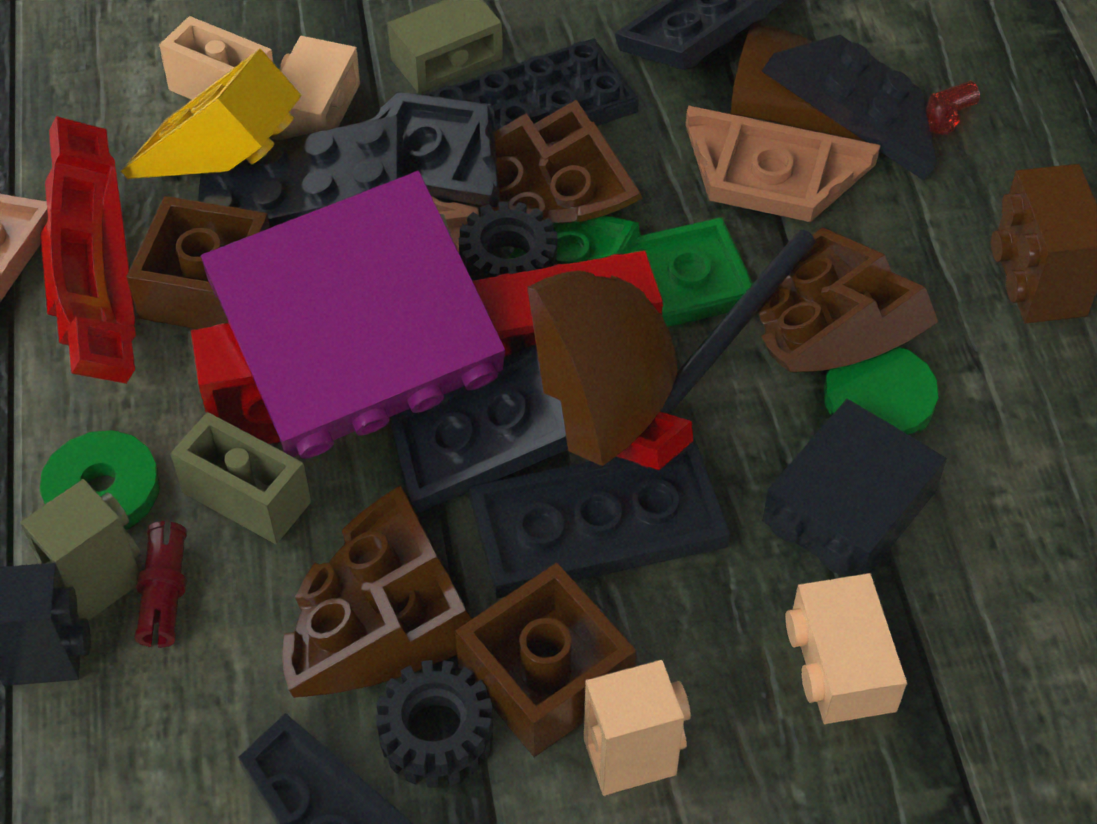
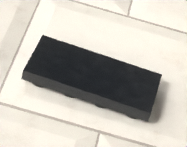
M595 38L579 41L569 47L542 56H534L527 61L496 71H488L481 76L451 86H443L436 91L424 94L425 96L487 104L494 117L495 131L526 113L533 124L576 99L590 121H594L596 126L637 113L639 101Z

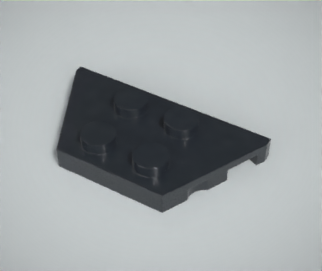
M836 35L773 53L764 66L763 73L865 142L880 145V152L923 181L935 168L937 162L922 89L914 85L904 73L892 70L871 56L864 46L851 42L842 35Z
M398 92L381 107L379 113L374 118L370 119L376 120L397 115L403 128V176L419 171L431 196L484 206L490 204L491 207H498L500 194L494 117L487 104Z

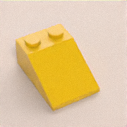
M259 48L168 117L120 172L127 179L225 172L231 170L245 159L252 165L274 146L275 143L270 137L274 138L294 120L290 111L302 95L262 49Z

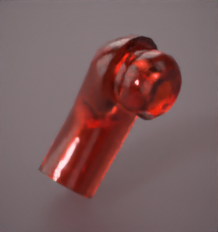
M967 81L947 88L929 97L926 112L929 127L933 133L945 135L952 132L960 121V115H957L958 111L979 102V89L973 81Z

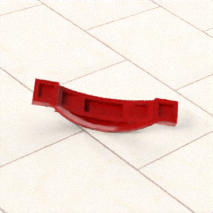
M56 116L49 129L52 169L45 180L48 221L41 232L47 315L57 317L59 344L69 345L71 374L127 384L135 371L132 340L136 337L133 298L126 277L129 272L115 159L109 153L107 129Z

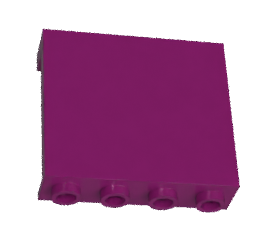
M419 171L201 255L207 279L215 297H218L280 438L283 452L292 457L300 455L301 458L307 459L318 456L334 445L333 440L356 432L359 436L373 433L387 425L390 421L389 417L408 409H411L413 413L426 411L438 405L444 399V394L463 386L467 390L481 388L494 381L498 377V372L503 370L505 348Z

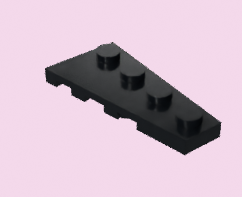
M286 713L238 757L242 770L277 824H413Z

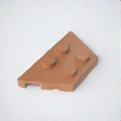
M688 106L686 128L709 201L812 222L872 169L877 162L880 145L693 106Z

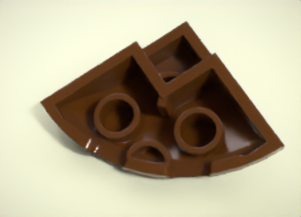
M752 23L743 47L733 86L730 114L780 122V125L865 142L762 72L773 53L808 44L812 41L784 29Z
M577 99L533 124L526 113L495 131L500 202L508 201V209L516 210L517 203L519 202L527 204V214H530L534 208L542 211V221L550 218L552 223L580 222L605 216L642 199L639 190L594 121H590ZM474 204V205H476V206H478V207H480V208L484 206V205ZM498 204V207H491L492 210H493V211H498V210H499V204Z
M823 227L813 234L816 241L815 245L759 309V317L762 324L765 325V334L761 335L765 346L777 363L789 372L822 371L852 365L898 347L938 323L926 287L893 273L885 254Z
M585 271L560 273L527 287L543 392L546 395L561 400L568 451L604 466L630 446L649 427L663 408L674 386L678 371L676 353L664 318L646 298L645 293L633 284L612 275L611 278L595 276Z
M401 485L379 498L348 523L342 530L345 541L344 545L336 552L329 563L319 564L315 562L304 578L296 594V601L301 612L296 623L295 632L284 633L282 658L284 676L288 690L294 698L334 694L373 686L389 681L391 678L402 677L401 670L410 665L415 673L422 670L421 661L432 660L433 665L457 655L455 630L473 619Z

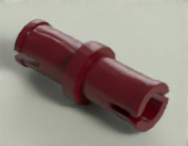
M165 521L154 522L149 525L147 530L148 543L145 568L139 572L136 582V589L141 594L138 625L134 636L137 643L146 647H152L155 624H159L158 648L169 647L174 644L176 639L175 625L178 598L184 595L187 581L181 573L187 530L176 522H171L169 543L166 545L164 544Z

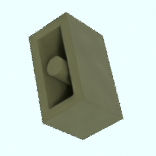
M442 0L387 22L391 60L418 94L503 59L502 22L483 0Z
M209 412L199 420L170 453L183 494L276 545L311 503L303 462Z
M82 479L20 521L38 563H56L65 586L74 587L79 618H87L89 621L136 587L139 570L135 558L141 555L133 538L123 528V526L129 523L128 516L110 493L107 492L100 497Z

